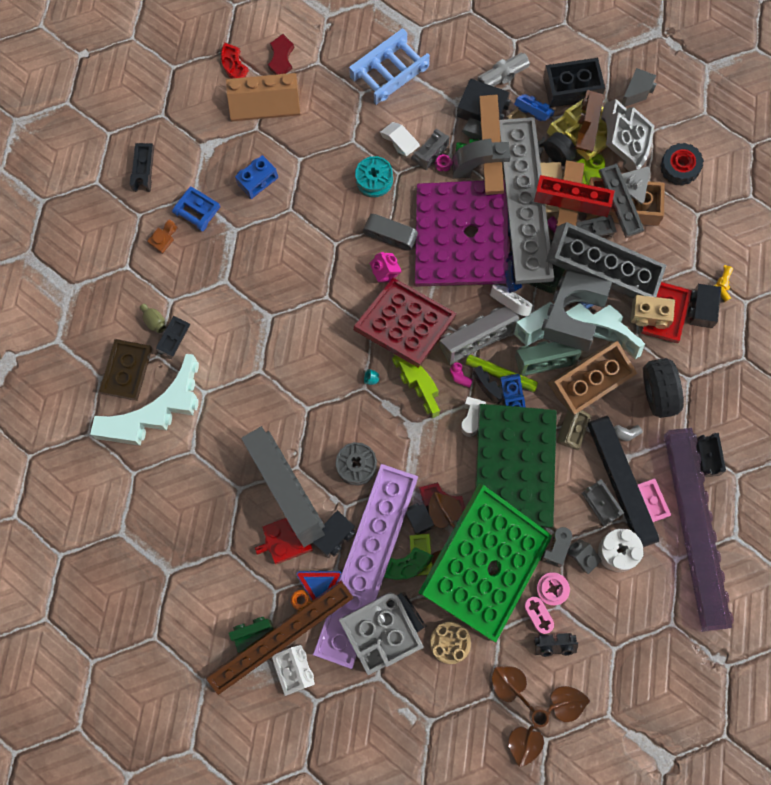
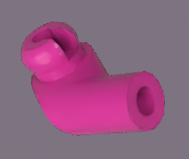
M453 363L450 368L453 381L470 388L473 379L464 376L460 363Z

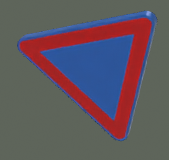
M340 571L297 572V577L312 600L335 585L341 576Z

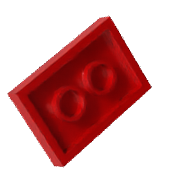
M661 282L656 297L675 300L673 322L669 328L658 329L651 325L643 326L641 334L679 343L692 290Z

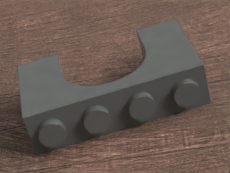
M567 270L565 277L561 276L558 286L561 287L560 290L555 291L553 297L555 303L554 305L550 304L547 315L549 318L548 320L544 319L541 329L544 331L543 339L589 352L596 325L573 319L565 312L564 308L573 302H585L604 308L612 282Z

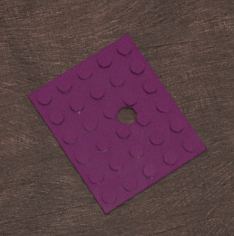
M505 179L503 180L504 194L485 195L484 180L417 184L416 230L418 236L416 238L415 261L416 287L509 284L508 206ZM475 226L478 229V233L474 237H467L464 234L466 227Z

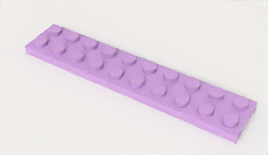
M381 464L340 578L354 598L326 618L313 655L350 669L353 668L357 654L339 619L377 599L418 476Z

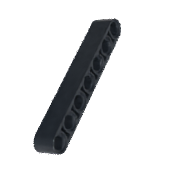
M604 416L589 421V431L619 505L624 512L629 529L639 537L643 548L658 543V533L610 418Z

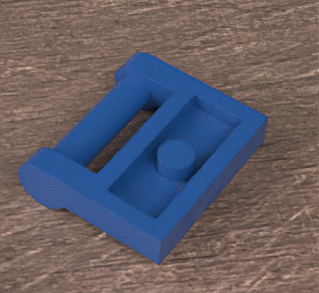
M190 186L174 206L172 213L191 222L200 231H204L221 206L218 202ZM187 206L203 217L199 220L183 210V208Z

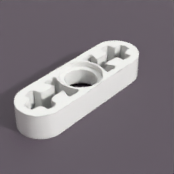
M497 284L492 286L491 297L519 315H530L533 307L530 302L505 286Z

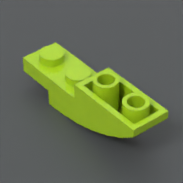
M393 354L392 361L395 367H399L402 372L400 373V378L403 384L407 383L409 389L414 387L418 397L423 398L425 402L423 407L427 415L430 414L432 419L439 416L440 410L434 397L438 396L439 390L429 374L422 366L417 368Z

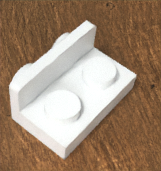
M301 645L291 647L272 656L285 696L315 685L313 672L309 668L306 652Z

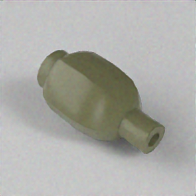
M146 304L140 306V310L143 312L142 319L147 327L152 331L162 333L166 329V325L161 313L154 308H148Z

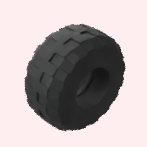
M667 358L648 361L643 367V380L647 401L652 414L659 418L678 415L684 408V397L679 372L675 363Z

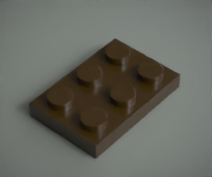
M114 339L99 392L105 395L138 401L152 346Z

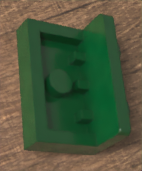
M260 617L254 619L251 625L245 626V624H240L233 627L234 631L229 632L230 640L235 642L237 652L240 653L274 627L270 619Z

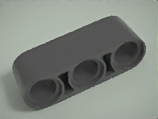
M377 214L369 215L363 229L365 235L407 251L412 249L418 236V232L414 228Z

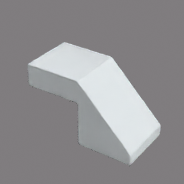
M392 122L380 131L383 138L392 141L397 153L408 156L420 146L417 140L401 124Z

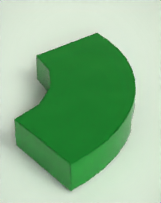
M414 547L405 558H390L384 577L392 580L413 578L427 568L434 555Z

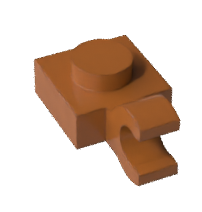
M169 219L165 223L164 229L161 230L158 227L147 242L163 254L174 241L171 235L178 227Z

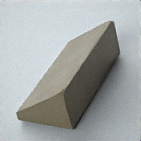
M567 410L557 442L579 450L591 415L583 410L573 415Z

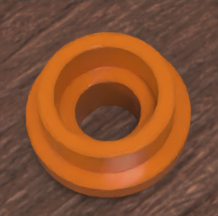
M298 590L291 596V604L296 610H300L311 602L310 596L304 590ZM299 597H304L305 602L303 604H298L297 600Z

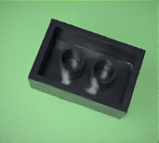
M598 57L545 66L543 80L550 108L576 104L585 98L587 90L604 94L605 84Z

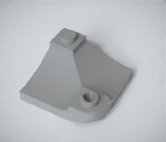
M616 99L605 103L601 119L607 124L606 145L624 160L623 166L628 171L640 169L649 155L655 126L634 107L627 109Z
M386 593L339 619L368 675L424 648L401 600L394 593ZM389 599L394 601V605L392 607H389L386 604V602Z

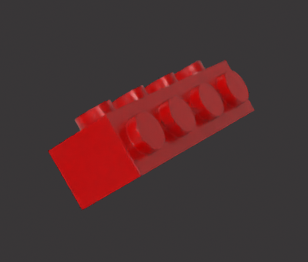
M540 175L534 202L608 217L615 190Z

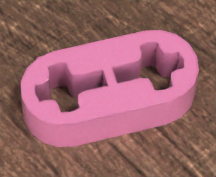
M530 597L526 600L524 609L537 632L540 634L550 633L554 628V622L541 599ZM530 601L539 604L537 607L539 615L536 614L534 609L530 611ZM539 616L542 617L543 621L549 622L548 630H545V628L540 629L541 621Z

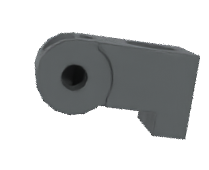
M560 527L555 531L552 537L553 545L551 551L546 550L543 553L542 561L559 568L563 565L572 540V532L566 527Z

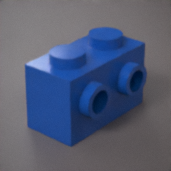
M262 155L254 159L248 167L240 170L235 179L237 185L250 199H253L278 179L276 168Z

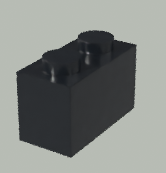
M698 283L696 288L692 289L690 296L692 307L688 311L690 325L713 328L717 324L721 287Z
M337 510L324 524L325 527L322 530L325 535L314 541L313 544L328 558L331 555L335 557L342 548L340 546L344 541L349 542L354 537L356 528Z

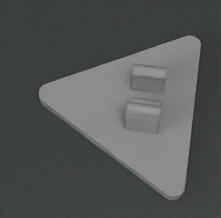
M649 167L622 174L630 196L640 204H643L645 200L650 173Z

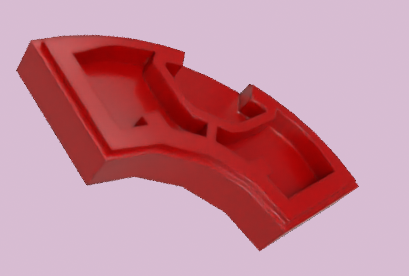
M224 42L221 60L225 72L231 79L245 78L249 70L239 60L240 48Z

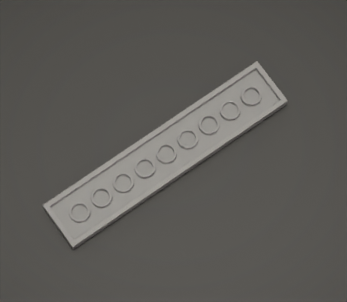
M535 117L499 120L501 142H509L510 162H503L515 284L553 282V265L546 262L550 250L545 204L534 202L539 177L542 175Z

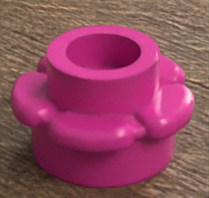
M445 154L439 155L435 160L436 169L445 172L450 170V166H452L450 157Z

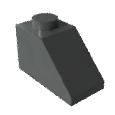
M636 68L621 104L626 107L646 100L649 93L653 94L657 83H654L656 75Z

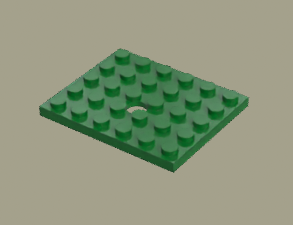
M478 484L418 593L496 643L546 550L552 535L485 485ZM496 560L499 570L497 574L489 575L488 565L491 561Z

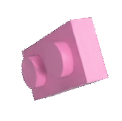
M656 479L638 484L652 521L656 522L670 517L671 513Z

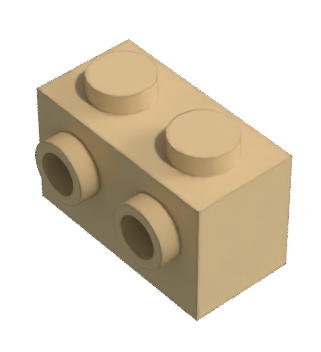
M636 295L632 302L631 323H636L638 326L651 325L658 329L669 328L674 319L675 300Z

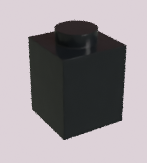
M419 503L408 507L409 511H406V516L415 535H420L434 528V523L424 504L419 505Z

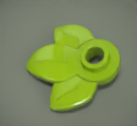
M597 154L588 161L585 158L577 161L584 163L583 175L587 185L590 177L601 178L599 170L605 168V159L602 155Z

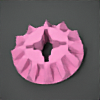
M558 573L545 574L540 578L537 585L538 597L544 603L551 606L562 604L569 596L570 587L568 581ZM549 584L561 586L556 590V595L552 592L546 593L550 588Z

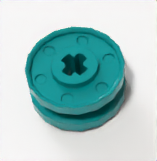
M370 156L358 163L355 169V178L359 191L369 197H380L390 191L393 185V169L386 159L379 156Z

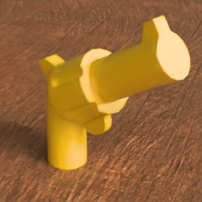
M724 265L722 277L718 279L714 286L721 287L720 296L726 302L731 298L727 290L730 289L728 280L733 268Z

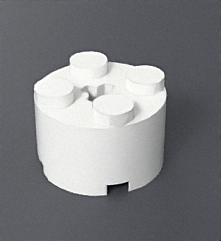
M616 529L601 540L598 556L601 558L603 566L615 572H625L640 562L643 557V545L639 537L631 530ZM622 548L624 552L618 553L617 549Z

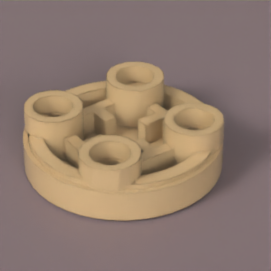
M442 623L432 632L430 638L431 651L443 663H458L465 659L470 651V635L458 623Z

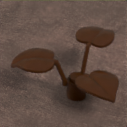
M434 492L429 503V515L434 525L444 529L450 524L454 529L455 525L453 522L459 520L462 513L460 503L451 496ZM439 550L432 554L434 555L432 559V567L442 550Z
M497 666L493 670L492 684L497 696L508 703L514 701L516 696H518L530 710L529 718L533 725L529 727V730L522 726L515 728L510 733L508 739L509 749L519 767L528 765L541 753L544 746V738L540 732L533 731V729L544 727L548 724L552 709H554V714L559 720L572 722L582 714L590 702L589 698L580 690L569 686H561L551 693L550 698L553 705H550L547 711L539 706L532 707L520 694L527 686L526 676L520 669L513 666Z

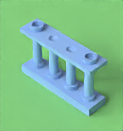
M402 28L349 67L350 78L354 82L362 78L375 91L374 103L377 105L381 101H385L390 94L417 74L427 70L430 55L427 53L420 58L407 45V32ZM402 49L415 63L407 68L393 53ZM385 59H389L401 73L393 77L380 63ZM371 69H376L388 83L380 87L367 72Z

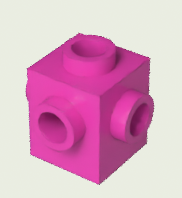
M380 252L369 263L378 282H390L393 277H397L402 272L393 253Z

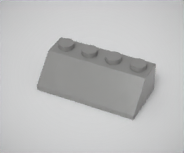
M506 306L501 309L500 307L495 308L489 315L476 318L474 323L462 325L453 334L447 333L443 335L439 341V347L451 365L515 332L516 322L519 320V317Z

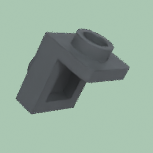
M581 539L572 543L568 549V556L574 558L581 569L587 574L602 562L592 546Z

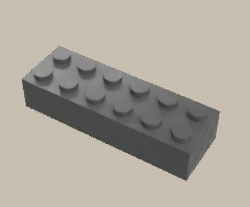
M568 222L557 226L546 262L562 269L611 281L612 290L631 298H635L636 295L656 297L667 266Z
M261 426L241 438L303 547L323 537L325 534L322 529L325 526L270 431L265 432Z

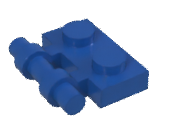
M526 94L519 96L514 103L520 111L529 112L539 121H546L555 113V110L550 108V105L547 103L543 104L537 101L535 97Z

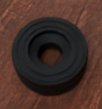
M555 132L544 143L547 155L554 162H561V166H565L566 160L572 161L577 156L575 145L563 133Z

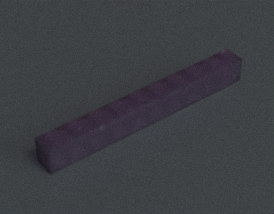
M692 428L668 430L664 434L701 629L702 632L730 629L734 619L732 612L728 608L729 594L724 588L725 574L721 570L719 563L721 562V555L719 550L716 549L717 535L715 530L712 529L713 515L711 510L708 509L709 495L704 489L705 475L700 469L701 456L696 449L697 436L693 433Z

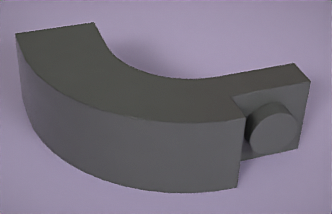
M484 139L461 147L452 158L453 179L471 178L472 170L481 164L510 162L509 142H492L491 139Z

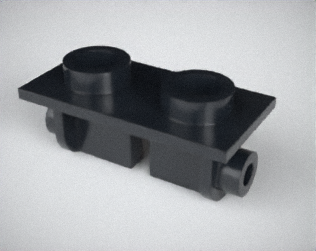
M572 633L557 634V641L553 640V634L538 635V637H534L535 655L549 657L553 654L569 656L577 653L579 643L577 642L576 635H572Z

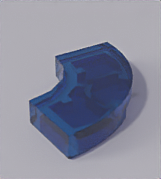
M510 251L506 259L508 270L505 271L508 291L512 293L521 289L522 284H515L512 251Z

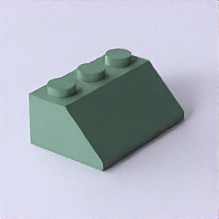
M544 341L538 343L537 346L529 347L528 345L518 348L515 353V359L519 374L528 376L573 366L577 363L581 350L556 342L548 343Z

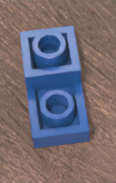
M520 374L500 377L505 406L526 407Z

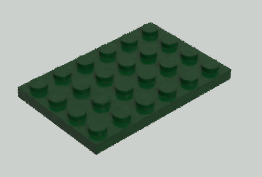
M479 404L475 490L478 484H483L540 527L552 528L554 525L557 410Z

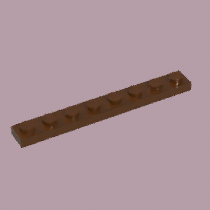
M340 580L207 675L206 680L218 695L352 600L354 598L344 582Z

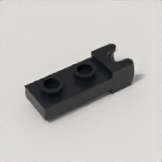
M135 143L133 168L130 176V187L134 192H137L138 187L142 184L146 187L147 192L151 191L154 156L153 143Z

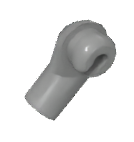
M620 425L614 426L618 439L623 441H630L643 433L639 425L631 429H626Z

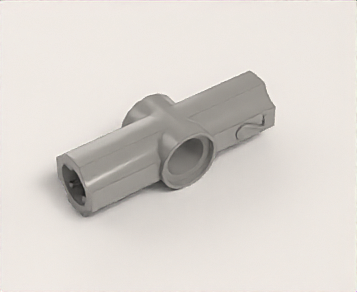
M521 52L507 61L504 59L498 61L491 70L478 76V81L491 86H496L501 82L503 84L508 83L515 74L529 67L530 62L527 55Z

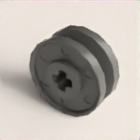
M353 442L340 449L336 457V468L344 482L359 486L368 483L374 477L377 470V459L369 446ZM359 460V461H360V467L358 468V467L356 466V467L354 468V467H353V461H356V462H357V461Z

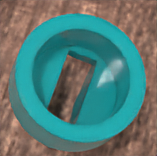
M368 369L364 375V383L368 385L377 384L379 382L378 372Z

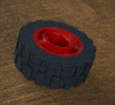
M677 143L670 146L666 150L660 164L663 177L668 182L680 186L688 185L695 181L703 168L704 159L702 158V153L692 144Z

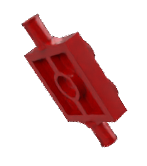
M287 518L263 526L265 543L254 547L257 555L269 551L275 565L313 551L311 544L303 547Z

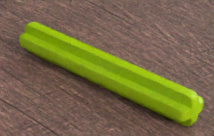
M471 354L466 359V365L473 368L482 366L483 371H487L488 374L497 378L517 374ZM520 375L522 388L534 392L538 382Z

